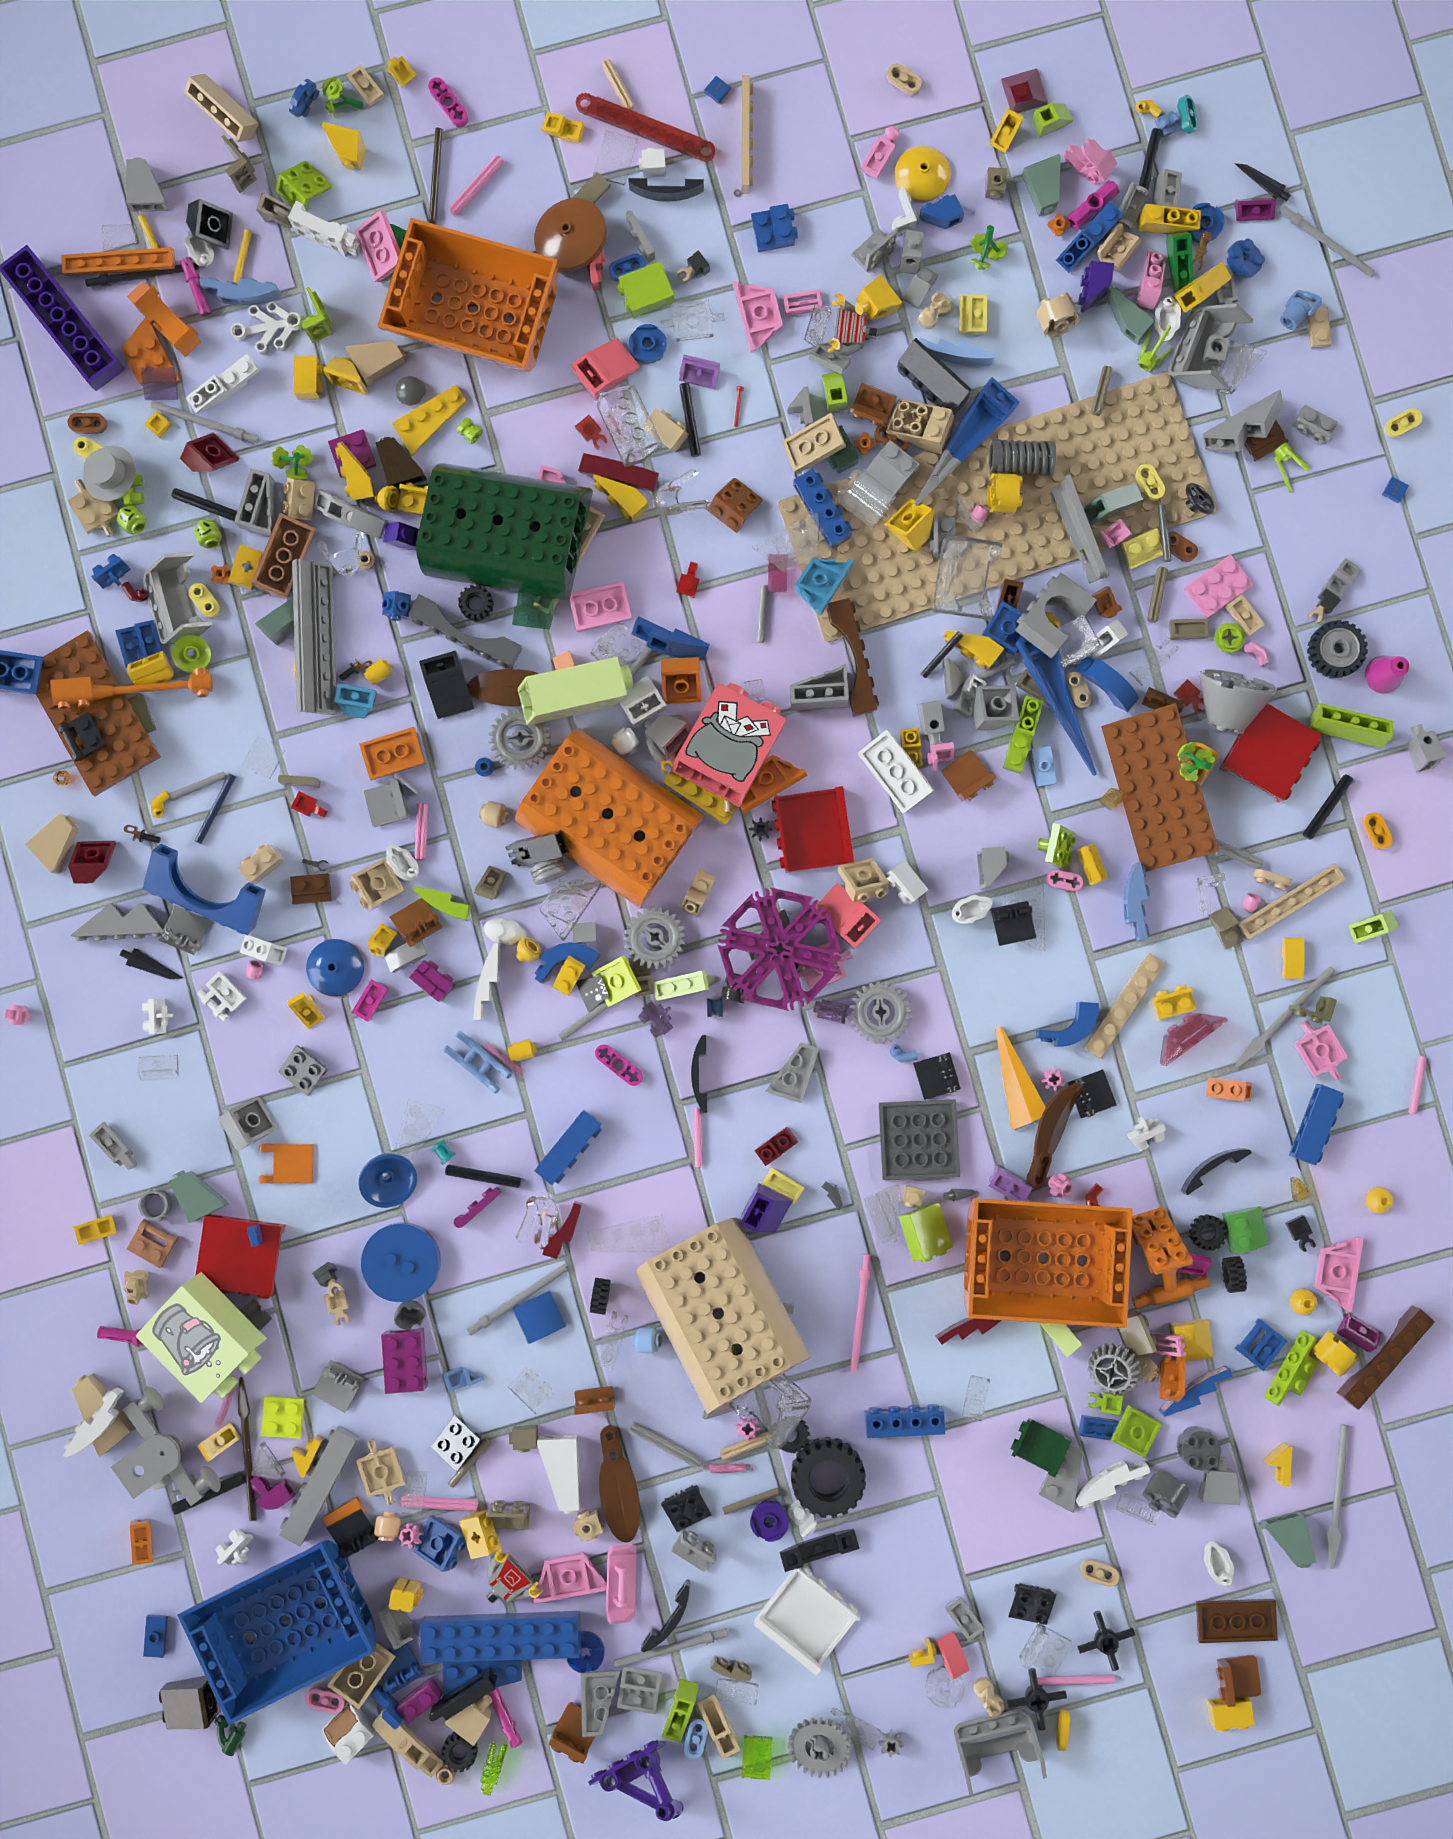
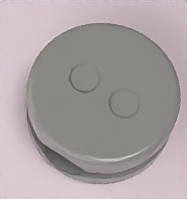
M563 857L546 860L530 868V873L536 885L556 880L568 872Z

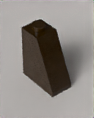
M384 437L380 441L375 442L388 486H395L399 489L400 484H416L427 481L424 471L394 437Z

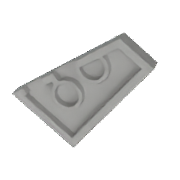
M800 1042L765 1092L802 1103L819 1048Z
M1070 1444L1056 1477L1054 1478L1047 1473L1038 1494L1074 1513L1083 1451Z
M620 1670L581 1672L582 1737L603 1735Z

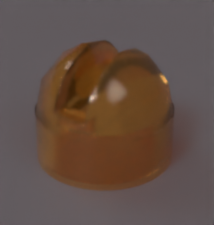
M65 770L57 771L53 775L54 783L59 786H65L71 780L70 774ZM58 777H64V781L58 780Z

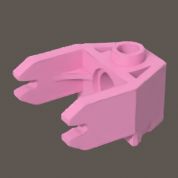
M1086 139L1085 142L1088 146L1082 145L1081 149L1077 145L1070 144L1067 146L1070 152L1067 150L1063 152L1065 160L1078 174L1094 185L1105 182L1117 165L1110 149L1104 150L1094 139Z

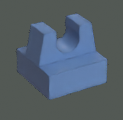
M1169 112L1155 120L1157 128L1162 130V138L1174 134L1181 129L1176 112Z

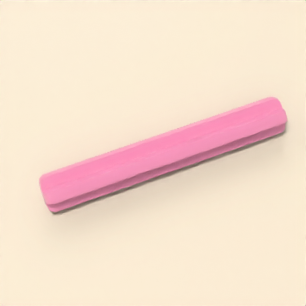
M499 155L494 156L449 207L453 215L458 216L504 164V160Z
M402 1496L401 1507L477 1511L478 1500Z

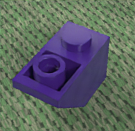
M402 522L386 523L383 542L399 548L416 550L419 529Z

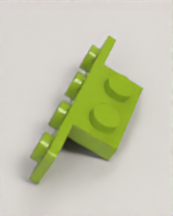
M1303 1330L1300 1331L1264 1398L1280 1406L1288 1390L1301 1396L1319 1364L1318 1361L1308 1356L1317 1340L1316 1337Z

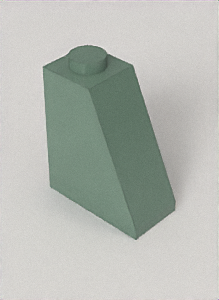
M1060 154L1024 167L1022 178L1038 216L1052 214L1059 203Z
M1134 482L1099 495L1083 509L1091 527L1134 507L1143 498Z
M293 598L255 623L276 645L294 631Z
M184 1170L173 1175L174 1179L169 1181L188 1223L194 1222L229 1204L225 1198L192 1171L187 1173Z
M1296 1511L1261 1520L1264 1528L1297 1567L1308 1568L1311 1564L1317 1563L1303 1514Z

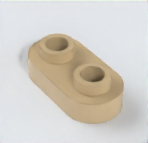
M898 63L892 64L888 68L887 80L889 83L907 95H916L920 91L922 82L918 75Z
M1070 672L1066 675L1073 704L1078 709H1084L1090 705L1092 695L1082 675L1078 672ZM1075 678L1077 680V684H1073L1071 682V679ZM1080 695L1085 696V701L1080 700Z
M1255 869L1253 874L1257 883L1266 885L1267 883L1275 884V888L1281 890L1291 887L1292 879L1261 869Z
M1091 1558L1083 1560L1080 1564L1082 1576L1089 1581L1107 1587L1115 1586L1119 1581L1118 1571L1109 1564ZM1091 1565V1566H1092V1570H1091V1571H1087V1570H1086L1087 1566ZM1111 1572L1110 1577H1105V1573Z

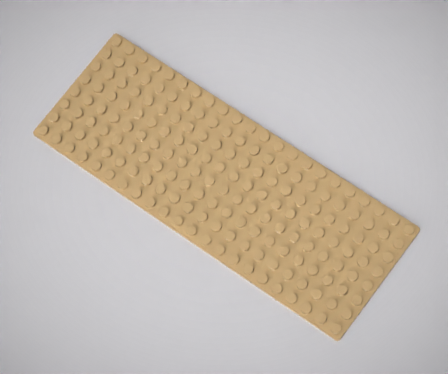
M1168 372L1107 391L1100 416H1093L1091 414L1095 396L996 428L920 502L932 508L937 518L955 517V557H933L932 551H929V540H932V532H930V537L923 546L914 551L905 546L884 525L910 498L917 500L942 456L939 453L927 451L912 456L919 463L917 472L882 513L878 512L852 490L863 473L825 485V489H829L832 493V501L835 506L838 505L841 508L843 520L845 522L848 521L852 527L851 538L833 549H830L799 495L778 502L801 573H803L811 559H836V562L847 563L848 559L854 561L853 567L830 602L850 598V602L855 604L856 613H854L855 621H859L861 632L999 586L1004 579L1017 580L1079 559L1052 494L1053 487L1060 485L1066 475H1071L1083 508L1099 495L1134 482L1140 491L1143 500L1134 507L1091 526L1100 552L1110 549L1109 546L1106 547L1100 540L1102 537L1100 532L1106 530L1120 518H1122L1133 533L1124 540L1126 541L1153 528H1157L1158 532H1160L1159 505L1166 506L1168 529L1215 514L1218 508ZM992 439L1007 440L1008 442L1010 440H1021L1023 442L1025 440L1030 442L1033 440L1037 442L1054 441L1056 444V462L1053 476H1041L1040 474L1034 476L1033 473L1027 476L1025 472L1023 475H1019L1017 470V476H1022V486L1020 488V495H1022L1021 507H1017L1015 513L990 512L982 524L972 521L971 514L976 505H982L989 511L992 509V507L987 505L988 486H992V481H989L991 475L988 468L989 448ZM1143 464L1152 465L1165 486L1164 495L1157 501H1151L1145 496L1135 478L1137 469ZM1142 473V477H1148L1146 473ZM1196 483L1208 492L1215 505V510L1212 514H1204L1199 510L1194 513L1187 507L1186 501L1188 497L1185 490L1187 484ZM1151 489L1153 494H1157L1155 489ZM826 609L821 616L815 612L826 642L844 638L837 629L830 625Z

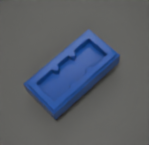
M1081 1415L1078 1435L1110 1440L1119 1421Z
M146 1616L143 1657L163 1658L165 1656L168 1616Z

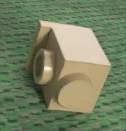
M904 1184L900 1203L912 1208H919V1206H922L925 1190Z

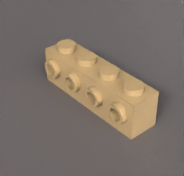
M205 73L189 76L184 93L237 142L253 139L259 123Z

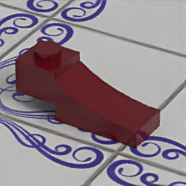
M575 1201L562 1227L554 1235L549 1234L547 1238H543L540 1249H543L542 1255L557 1259L563 1241H572L583 1203Z

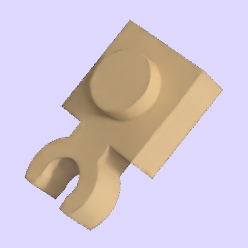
M335 1291L336 1297H331L329 1294L324 1295L329 1314L335 1313L336 1315L334 1318L335 1325H341L340 1317H344L346 1323H349L350 1316L344 1310L349 1308L345 1291Z

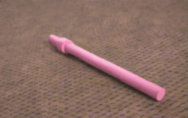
M863 1254L862 1269L859 1272L861 1280L850 1371L855 1372L858 1371L868 1279L871 1278L870 1254Z

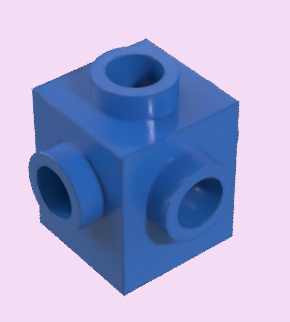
M399 591L384 592L382 615L388 616L389 620L401 621L402 618H408L411 610V595Z

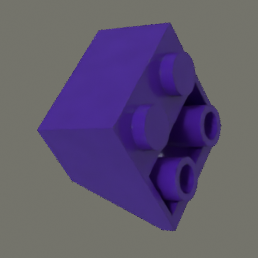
M1091 261L1089 267L1085 268L1084 275L1081 276L1080 287H1083L1078 299V305H1081L1080 312L1084 313L1105 297L1112 283L1114 263Z
M758 1183L741 1214L740 1224L757 1233H776L793 1199Z

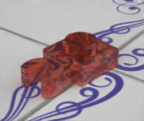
M587 415L575 425V429L587 443L591 439L593 440L595 449H600V446L597 444L599 440L604 441L605 444L608 443L607 438L599 434L602 431L601 427L590 415Z
M1188 679L1185 680L1173 695L1184 702L1186 707L1191 703L1196 713L1202 711L1198 707V703L1204 705L1203 698L1198 697L1201 691Z

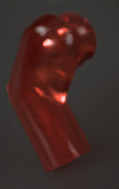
M1097 1183L1086 1194V1205L1100 1206L1098 1205L1097 1197L1104 1189Z

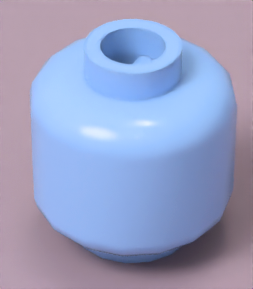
M639 1328L637 1333L633 1335L632 1344L636 1346V1350L639 1353H656L662 1346V1334L656 1328Z

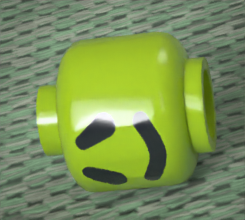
M127 506L119 510L117 522L127 533L139 534L145 529L146 518L137 507Z
M204 519L199 521L194 528L195 537L201 547L213 549L220 544L222 535L216 522Z

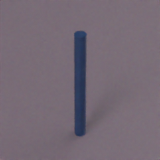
M229 773L194 840L195 842L202 844L236 776Z

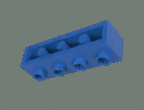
M811 469L793 480V487L830 549H833L851 538L852 527L848 521L845 522L843 520L842 510L833 503L832 493L823 486L822 483L824 481L820 473H816L814 469Z
M1322 1084L1315 1085L1289 1156L1311 1165H1317L1323 1157L1322 1149L1324 1144L1326 1145L1329 1141V1131L1336 1123L1337 1116L1335 1115L1344 1102V1098H1342L1344 1093Z
M584 1109L534 1171L549 1184L553 1185L555 1182L559 1184L565 1177L563 1173L567 1167L571 1169L577 1162L575 1157L578 1153L581 1152L583 1154L590 1146L587 1143L590 1138H596L602 1131L600 1128L602 1123Z
M929 1404L925 1408H920L919 1405H909L905 1409H900V1406H890L884 1410H881L880 1407H870L869 1410H865L867 1438L944 1435V1409L939 1407L938 1404Z

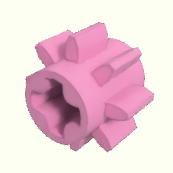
M12 1004L11 1009H6L4 1018L9 1019V1024L24 1026L25 1021H30L31 1012L26 1011L27 1006Z
M1049 1067V1072L1042 1071V1074L1045 1076L1040 1082L1046 1083L1045 1089L1052 1086L1053 1091H1056V1086H1064L1061 1081L1065 1076L1059 1074L1061 1069H1057L1054 1072L1053 1068ZM1052 1075L1057 1077V1080H1054V1084L1049 1082V1078Z
M1062 1173L1053 1175L1048 1182V1186L1051 1188L1050 1193L1059 1198L1068 1196L1073 1188V1185L1070 1183L1071 1178Z
M749 1414L745 1419L739 1417L741 1423L735 1426V1428L740 1429L738 1436H745L746 1441L750 1436L756 1438L754 1432L760 1430L759 1426H755L757 1418L752 1420ZM746 1424H750L751 1428H749V1431H745Z
M411 1522L407 1523L406 1527L400 1528L401 1533L397 1538L401 1540V1546L408 1545L409 1549L415 1547V1544L421 1543L419 1537L424 1533L420 1531V1525L413 1526Z

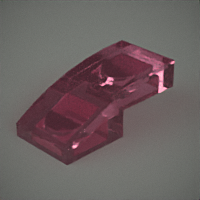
M769 554L768 592H787L788 555Z

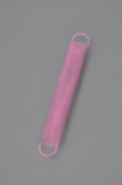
M487 1043L491 1046L486 1048V1050L491 1051L492 1055L496 1054L497 1052L494 1051L498 1049H495L492 1044ZM505 1055L503 1057L506 1058L500 1060L504 1061L503 1063H505V1065L510 1062H512L511 1064H514L513 1061H511V1059L507 1058V1056ZM516 1063L509 1067L511 1070L516 1071L515 1073L521 1070L522 1072L524 1071Z
M233 1389L230 1391V1395L228 1393L224 1397L225 1407L224 1403H222L220 1419H216L215 1426L218 1425L220 1427L222 1418L223 1421L225 1419L227 1406L232 1401Z

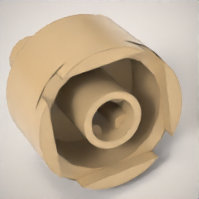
M1062 293L1053 299L1046 298L1040 302L1041 306L1036 312L1044 335L1048 334L1049 337H1057L1069 331L1068 327L1071 325L1075 327L1080 321L1069 293Z

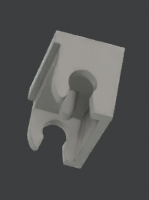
M1165 168L1156 177L1153 205L1178 207L1182 179L1181 172Z
M1133 182L1130 183L1119 208L1124 213V216L1117 223L1133 229L1149 194L1148 189Z
M388 1606L376 1614L394 1650L418 1636L407 1612L401 1611V1609L399 1611L392 1610Z

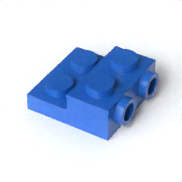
M788 203L771 206L770 210L751 213L758 252L795 246V238H798L797 227L792 226L794 211L793 208L789 209Z
M1002 601L982 635L990 637L1002 646L1004 651L1011 655H1014L1016 652L1020 653L1016 643L1024 639V637L1016 632L1015 629L1019 625L1017 620L1023 613Z
M434 1515L429 1516L422 1531L424 1534L419 1537L421 1543L416 1544L412 1552L441 1572L450 1571L458 1563L456 1558L458 1553L466 1547L463 1532L453 1525H447Z

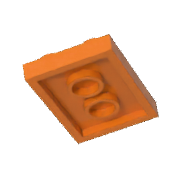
M415 727L359 743L371 781L426 764Z

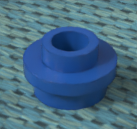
M480 758L475 764V770L478 775L487 777L493 773L494 764L489 758ZM487 764L488 768L486 770H482L481 765Z

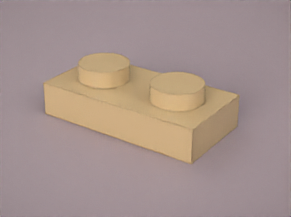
M359 65L346 75L348 81L369 107H372L385 97L384 93L362 65Z
M1328 307L1318 308L1313 316L1307 318L1311 348L1329 347L1332 344Z
M1240 595L1225 606L1247 637L1265 625L1243 595Z

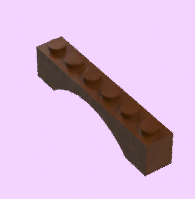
M850 598L830 602L826 607L830 625L837 629L846 639L855 660V682L849 696L853 717L874 712L877 710V706H879L877 695L873 694L872 688L875 686L873 677H869L867 669H870L868 658H864L863 654L865 644L863 639L860 640L858 632H861L860 624L854 618V613H856L855 604L850 602Z
M1412 1305L1399 1319L1393 1334L1377 1355L1361 1370L1349 1377L1336 1393L1349 1405L1359 1410L1435 1321L1423 1310Z

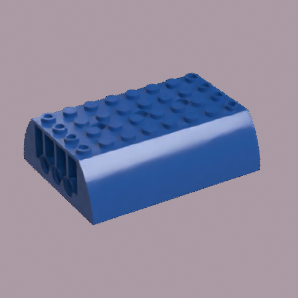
M325 1540L177 1615L228 1725L374 1653L376 1647L374 1618L345 1557H340V1548L334 1542ZM319 1597L324 1598L326 1606L319 1607L316 1604V1599ZM287 1615L291 1620L290 1624H283L281 1616ZM252 1633L255 1636V1641L248 1642L245 1635Z

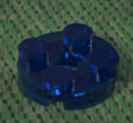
M582 1630L581 1649L588 1648L590 1655L582 1656L580 1654L579 1658H567V1662L578 1673L593 1672L603 1662L605 1645L597 1634Z

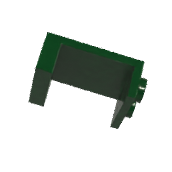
M1028 1418L1027 1422L1023 1420L1018 1430L1021 1432L1019 1440L1015 1438L1010 1448L1013 1450L1011 1456H1018L1047 1471L1048 1475L1055 1478L1072 1439L1031 1418Z

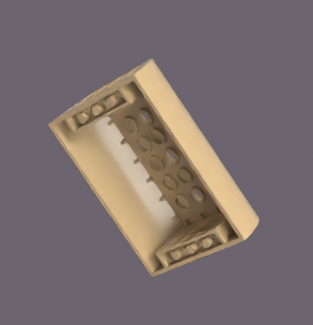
M737 1217L723 1220L646 1261L635 1272L707 1415L811 1358ZM698 1272H703L706 1277L705 1281L701 1284L695 1281V1275ZM716 1308H722L724 1311V1316L721 1319H715L713 1316V1311ZM734 1344H740L743 1348L742 1353L738 1356L732 1353V1346Z

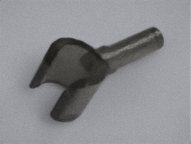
M307 859L302 860L303 864L318 867L322 872L327 871L320 868V864L323 862L329 864L326 860L319 862Z

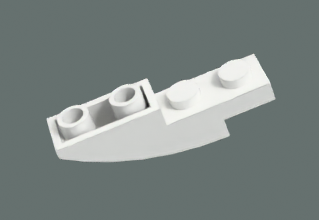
M246 354L219 376L213 375L189 394L186 399L195 413L198 414L239 392L249 384L248 380L260 370L252 357Z
M117 1387L112 1391L109 1390L102 1399L104 1404L101 1408H97L92 1418L80 1421L75 1429L76 1435L74 1438H70L64 1447L67 1449L63 1455L65 1458L76 1454L92 1444L113 1424L120 1414L114 1407L124 1392L122 1389Z
M1123 1460L1108 1466L1082 1487L1076 1495L1077 1504L1088 1507L1093 1505L1094 1501L1100 1499L1104 1501L1112 1498V1495L1117 1494L1114 1488L1115 1485L1124 1486L1129 1480L1145 1478L1146 1474L1151 1473L1149 1466L1144 1461L1127 1466Z

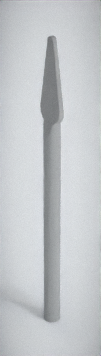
M1329 966L1292 1005L1301 1007L1335 970ZM1287 1009L1260 1037L1253 1039L1235 1064V1069L1262 1051L1268 1039L1295 1011Z
M1341 1424L1332 1522L1331 1528L1327 1532L1330 1569L1334 1567L1342 1536L1339 1525L1349 1426Z

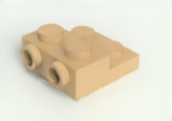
M386 858L353 874L350 878L351 882H349L352 891L358 892L360 895L359 902L364 909L367 908L369 912L405 891L392 868L388 865Z
M873 858L838 866L837 872L846 883L845 891L853 902L859 901L864 903L869 898L877 897L880 899L888 894L890 882Z

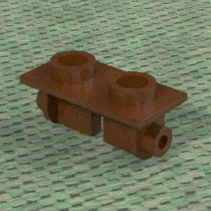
M1151 687L1148 688L1141 703L1153 710L1177 703L1179 713L1184 708V702Z

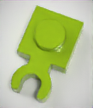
M1102 1391V1397H1100L1095 1392L1088 1393L1089 1396L1095 1397L1094 1403L1087 1402L1088 1407L1097 1408L1100 1406V1412L1114 1415L1121 1414L1122 1394L1115 1396L1114 1393L1107 1394V1392Z

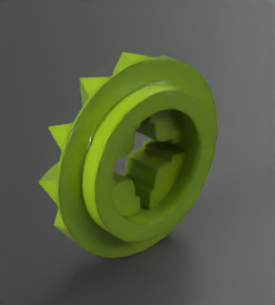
M1235 623L1222 624L1215 631L1214 640L1216 647H1219L1222 652L1230 654L1238 651L1244 645L1245 633ZM1228 632L1231 637L1235 638L1230 644L1228 640L1222 639L1228 635Z

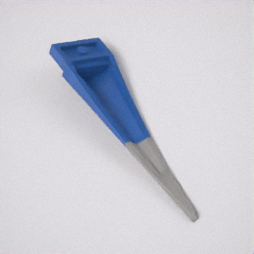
M993 377L987 381L976 395L915 501L914 506H917L998 428L1020 403Z

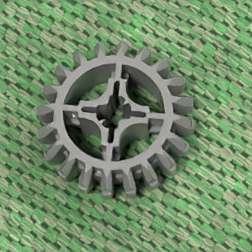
M1114 1342L1110 1346L1105 1343L1102 1347H1097L1088 1360V1372H1091L1089 1375L1090 1379H1095L1094 1385L1099 1384L1100 1390L1106 1389L1107 1394L1113 1391L1115 1396L1119 1392L1122 1395L1126 1394V1392H1131L1141 1378V1367L1138 1366L1139 1360L1134 1359L1135 1353L1129 1354V1348L1122 1349V1344L1116 1347Z

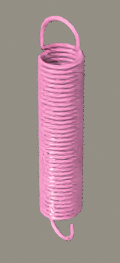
M710 1464V1466L704 1467H710V1473L745 1472V1465L751 1464Z

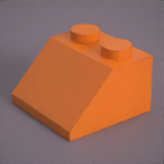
M699 657L661 659L662 691L665 704L701 702Z

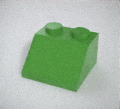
M1261 1206L1222 1213L1223 1221L1226 1225L1225 1228L1228 1231L1226 1235L1230 1252L1235 1254L1249 1252L1268 1245Z

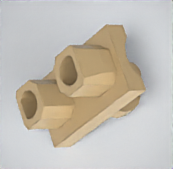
M136 1270L132 1274L126 1271L124 1274V1290L127 1293L126 1301L128 1304L138 1305L141 1298L147 1299L148 1296L146 1283L148 1281V1274L144 1270Z

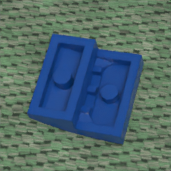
M154 620L136 623L132 627L115 630L126 668L130 663L162 651Z
M550 1291L512 1308L528 1344L566 1327Z

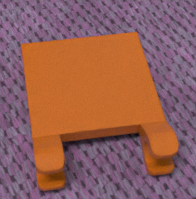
M261 1144L259 1146L260 1152H274L273 1175L259 1176V1183H313V1144Z

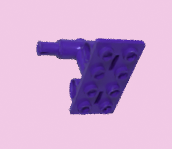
M653 1740L645 1744L643 1751L640 1749L626 1755L627 1760L615 1761L609 1765V1770L604 1769L592 1774V1780L588 1781L589 1786L600 1783L602 1789L607 1792L619 1790L656 1810V1817L662 1821L678 1818L684 1809L681 1801L672 1799L661 1774V1759L657 1750L666 1746L665 1741ZM647 1756H648L649 1759H650V1765H649V1766H648L647 1763H646V1758H647ZM645 1775V1778L649 1779L655 1795L630 1782ZM612 1776H613L614 1779H615V1784H614V1785L612 1784V1781H611V1780H612Z

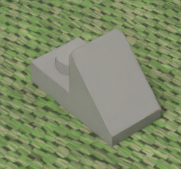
M922 265L917 275L913 277L903 300L919 309L937 280L938 274Z
M808 386L802 388L787 409V414L800 412V424H804V428L813 423Z

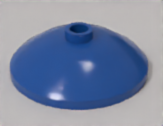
M330 939L318 944L311 951L307 959L306 973L309 982L318 992L327 996H343L352 992L361 982L364 974V961L359 950L351 943L340 939ZM331 964L335 965L334 971L329 969Z
M395 1153L381 1154L371 1159L362 1168L358 1179L359 1190L362 1197L373 1206L380 1208L394 1207L403 1203L411 1196L417 1184V1173L411 1161L406 1157Z

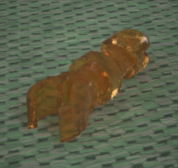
M1210 232L1202 233L1199 247L1195 250L1197 253L1193 259V264L1198 260L1200 263L1198 271L1203 266V256L1207 253L1206 247L1211 239Z

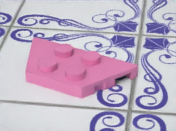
M733 281L750 352L753 353L783 328L776 296L772 288H760L753 284L748 286L739 284L738 281Z
M1362 1237L1322 1247L1319 1252L1314 1287L1348 1312H1352L1364 1240Z
M585 1552L549 1558L545 1560L537 1587L538 1590L543 1589V1592L537 1598H534L533 1602L536 1604L606 1591L607 1582Z

